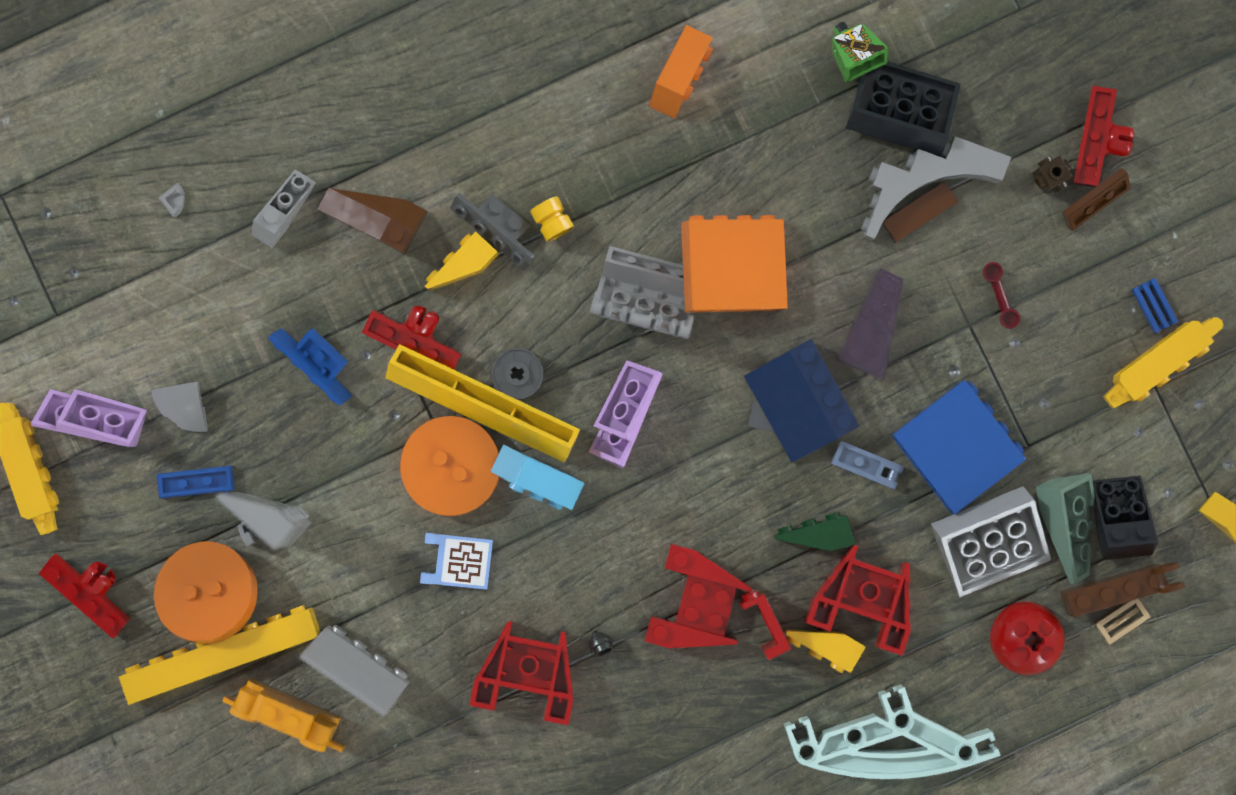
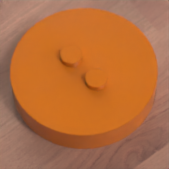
M457 416L438 417L421 425L407 440L400 461L401 478L408 494L422 508L438 515H462L483 505L495 491L500 476L490 471L499 455V450L492 436L474 421Z
M209 541L193 543L175 552L161 568L154 588L155 608L162 623L175 635L199 644L221 642L236 634L250 619L257 601V580L248 561L230 547Z

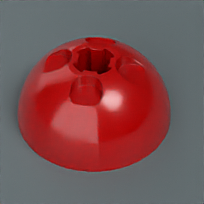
M1022 601L1009 605L998 614L991 628L990 644L994 656L1007 670L1020 675H1036L1047 671L1059 660L1064 649L1065 635L1060 620L1049 608L1036 602Z

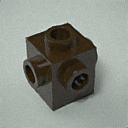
M1050 155L1037 163L1040 168L1032 172L1035 183L1044 193L1052 189L1055 193L1068 186L1066 181L1073 177L1070 164L1066 159H1062L1061 156L1052 159ZM1052 169L1054 170L1057 177L1052 174Z

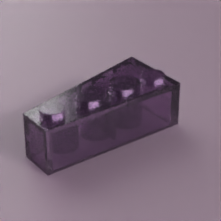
M879 269L876 272L836 361L878 381L885 379L903 278L884 269Z

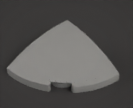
M199 382L151 390L158 410L165 418H169L172 422L176 423L177 427L193 432H208L205 407H202Z

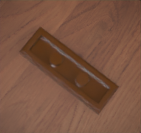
M1121 168L1065 209L1062 213L1066 227L1074 231L1131 189L1128 173Z
M944 181L884 220L882 224L894 243H896L958 201Z

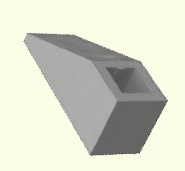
M295 169L253 220L251 235L273 248L290 226L316 185V182Z

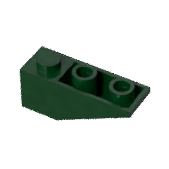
M840 512L825 515L826 520L816 522V518L801 522L802 527L793 529L792 525L777 529L778 534L773 535L776 540L828 551L855 545L847 515H840Z

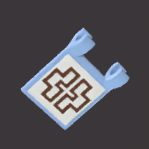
M426 532L425 543L439 545L436 573L421 572L420 583L487 590L493 540Z

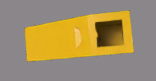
M476 231L473 235L468 233L459 243L461 248L456 253L450 252L443 260L445 265L439 271L435 269L426 278L428 283L425 287L432 291L482 273L499 253Z
M784 630V633L788 636V642L798 648L803 644L810 649L808 653L820 661L823 657L830 660L831 664L829 666L840 673H843L844 670L851 673L866 648L863 644L842 632Z

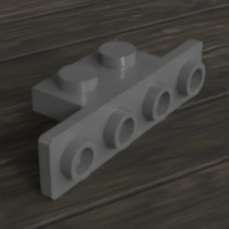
M460 193L454 198L450 208L456 216L465 220L478 234L483 235L496 249L501 250L515 265L520 266L523 270L530 266L535 256L518 242L530 227L525 220L493 194L479 208L474 206Z

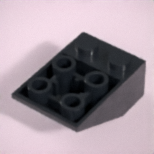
M1141 475L1093 480L1095 522L1103 560L1153 555L1158 545V538Z

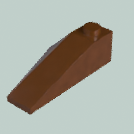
M328 188L317 209L404 255L407 253L428 212L405 199Z

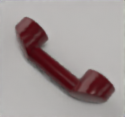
M990 262L985 265L982 273L984 279L991 282L1002 312L999 317L1000 324L1007 329L1015 328L1020 323V315L1016 310L1010 308L1000 280L1003 276V268L997 262Z

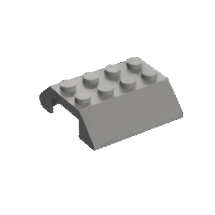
M609 246L597 292L595 291L590 314L688 340L694 312L685 313L683 265Z

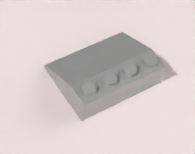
M1023 486L931 523L938 547L959 597L1051 560L1035 501Z
M243 492L219 493L216 496L222 504L273 549L293 545L312 523L308 519L310 516L308 512L300 506L296 508L292 505Z
M329 625L325 627L299 658L385 716L409 685L410 681L406 679L408 675L399 668L393 670L387 666L386 663L388 661L379 654L375 653L373 656L367 652V646L359 640L355 639L352 641L345 636L347 633L339 626L334 625L332 627Z

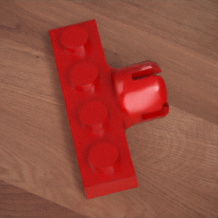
M1092 86L1073 184L1097 187L1100 181L1104 157L1109 154L1126 157L1132 150V142L1135 135L1134 129L1132 127L1115 125L1112 122L1117 89Z
M417 305L413 307L404 323H399L372 310L362 330L363 334L395 350L400 344L455 370L462 353L433 338V332L439 322V316L431 310L422 321L427 311V308Z
M57 553L51 556L38 574L112 639L118 636L131 618L106 596L107 591L116 581L113 569H110L105 576L103 572L108 565L97 561L89 565L83 574H80Z

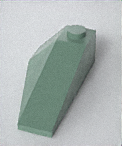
M1092 474L1055 478L1036 487L1040 513L1070 584H1076L1090 576L1092 546L1088 543L1089 529H1093V521H1090L1089 518L1090 506L1095 504Z

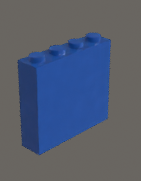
M965 380L958 382L890 435L950 514L959 512L1026 460L1023 456L1025 451L1017 441L1012 442L1007 435L1009 433L1008 428L1001 421L997 422L992 416L994 411L986 401L982 403L977 396L979 393L977 388L970 381L967 383Z

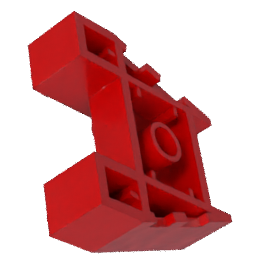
M670 543L664 568L687 574L686 583L675 621L651 615L645 635V642L666 648L737 645L738 640L724 635L737 588L751 592L752 588L695 549Z
M851 545L811 598L803 623L831 631L837 610L841 608L882 622L874 647L903 656L911 632L909 618L910 563L902 562L898 574L855 560L858 546Z
M508 621L474 680L469 706L494 711L497 705L500 686L548 695L543 721L569 725L574 696L566 632L561 631L559 645L512 636L513 621Z

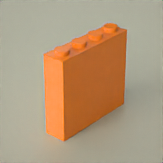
M703 215L689 216V220L681 223L685 313L780 311L788 309L784 219H775V215L760 216V219H752L751 215L737 216V219H728L727 215L713 216V220H704Z

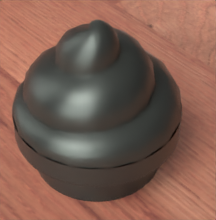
M594 630L589 642L591 653H594L596 657L607 655L614 649L612 645L613 639L610 635Z

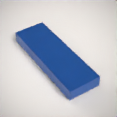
M232 466L157 474L159 499L235 490Z

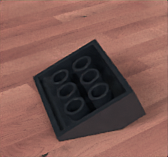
M887 61V64L860 76L845 129L911 149H920L940 157L949 140L961 83Z

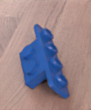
M282 328L270 334L268 339L273 343L274 347L283 352L295 367L301 369L313 384L319 386L331 401L342 405L352 397V394L335 379L348 364V361L314 328L308 330L299 343Z

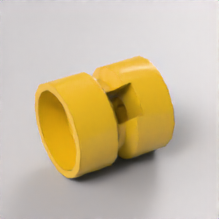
M558 196L540 203L530 211L535 222L542 224L540 231L546 242L553 241L574 228L568 214H562L564 207Z

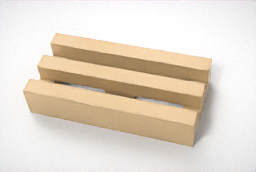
M1136 599L1122 603L1093 624L1098 628L1106 643L1110 645L1151 616L1140 600ZM1132 605H1136V607L1128 611L1126 614H1124L1123 616H1121L1105 628L1103 627L1104 624L1115 618L1117 615H1119ZM1139 611L1141 612L1142 615H1140L1132 622H1130L1129 624H1127L1126 626H1124L1123 628L1109 636L1108 632H1110L1111 630H1113L1114 628L1128 620L1130 617H1132Z

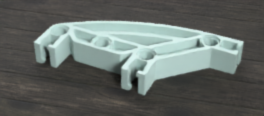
M902 685L892 687L894 692L897 691L899 693L902 704L900 707L891 709L887 700L888 697H891L890 692L885 690L878 692L886 716L885 719L873 713L823 730L818 741H816L807 716L798 719L799 723L805 725L807 738H802L798 741L795 740L792 729L796 728L795 724H791L790 721L783 723L793 754L799 763L814 769L851 777L872 779L924 777L958 770L1000 756L998 748L993 743L989 744L990 749L979 752L975 747L976 743L987 738L990 739V742L995 741L991 730L986 728L962 736L912 711L905 687ZM906 714L907 720L905 724L901 726L896 725L895 718L897 715ZM854 729L859 730V738L856 741H849L847 738L848 733ZM901 735L923 745V747L894 750L861 749ZM805 745L812 747V753L808 757L800 755V749ZM969 746L970 752L968 756L960 757V748Z

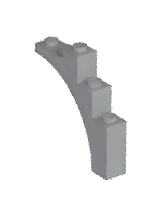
M955 136L950 142H947L941 154L945 158L918 149L914 155L910 154L905 165V168L909 169L908 171L881 162L878 168L873 167L869 177V181L872 182L870 189L879 192V194L874 193L869 207L873 208L870 218L866 216L862 224L861 231H864L862 238L873 241L883 221L894 206L907 195L923 186L955 178L981 179L996 184L1000 183L1005 176L1011 157Z

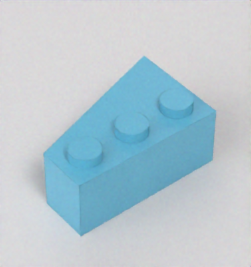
M506 445L502 446L490 471L511 482L510 488L520 493H523L524 489L530 491L528 496L541 502L543 498L549 500L548 505L559 510L563 506L572 510L584 486V482Z

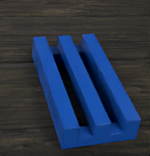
M1156 278L1131 290L1154 334L1178 322ZM1149 286H1151V288L1153 289V291H1154V293H1155V295H1156V297H1157V299H1158V301H1159V303H1160L1162 309L1164 310V312H1165V314H1166V316H1167V318H1168V321L1165 319V317H1164V315H1163V313H1162V311H1161V309H1160V307H1159V305H1158L1156 299L1154 298V296H1153V294H1152V292H1151ZM1141 290H1144L1161 325H1157L1148 305L1146 304L1140 292Z

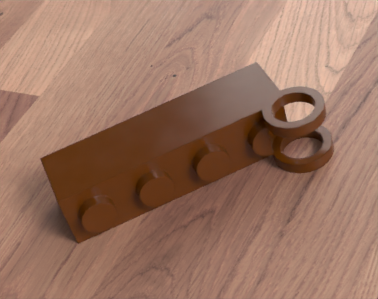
M1179 563L1152 564L1061 590L1060 593L1066 613L1069 616L1077 617L1153 594L1169 593L1185 588L1184 581L1167 584L1164 574L1165 572L1180 568Z

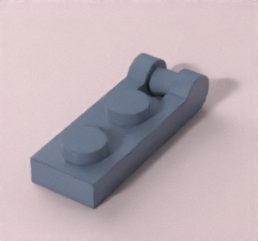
M839 441L831 461L832 465L894 490L898 484L896 482L899 473L902 474L904 469L902 465L843 441ZM884 467L890 469L887 478L881 476Z

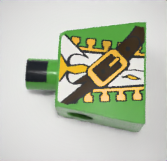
M841 22L834 27L833 32L836 36L832 38V53L846 83L887 64L888 47L864 24H859L850 29L845 22Z

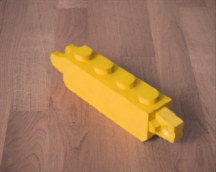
M1213 317L1202 323L1193 320L1183 323L1117 372L1113 378L1115 385L1103 396L1105 401L1111 408H1116L1127 401L1136 400L1140 402L1150 395L1149 390L1155 385L1158 388L1170 380V374L1174 371L1177 373L1183 371L1190 365L1188 362L1195 356L1199 358L1210 350L1208 346L1215 342L1212 337L1224 326L1222 320L1218 317Z
M1 402L0 457L20 515L25 519H32L40 535L49 534L58 530L54 512L58 511L57 505L59 500L56 492L51 490L49 484L51 480L50 473L42 464L41 458L43 453L40 446L35 443L33 434H35L34 427L31 426V421L27 420V417H20L14 403Z

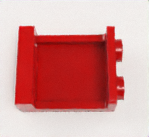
M755 589L742 594V600L738 601L741 608L744 610L756 604L773 640L760 646L766 658L770 660L790 650L791 647L765 595L761 591L756 592Z

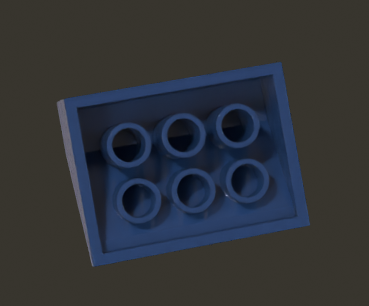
M812 339L744 376L791 463L860 427Z

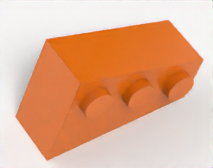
M688 25L685 26L656 82L649 107L674 119L676 118L684 100L688 101L694 89L691 86L693 81H698L704 69L701 67L703 60L708 62L714 48L710 47L713 37Z

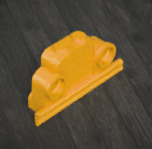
M248 679L247 684L240 689L236 699L225 696L222 702L231 705L229 712L232 715L249 722L257 721L300 739L299 742L310 749L325 752L326 748L329 747L342 753L345 745L332 740L341 716L254 679Z

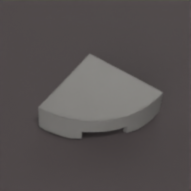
M179 183L158 197L174 218L180 214L184 207L185 194Z
M244 522L238 525V531L246 547L252 546L259 541L255 532Z

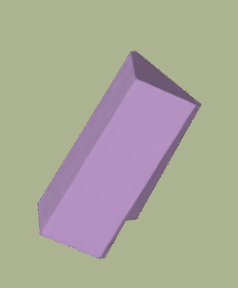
M626 360L594 424V427L599 429V432L589 450L591 454L621 469L624 468L662 377L661 372Z
M50 389L33 418L31 426L127 447H137L147 410L74 389L72 395Z

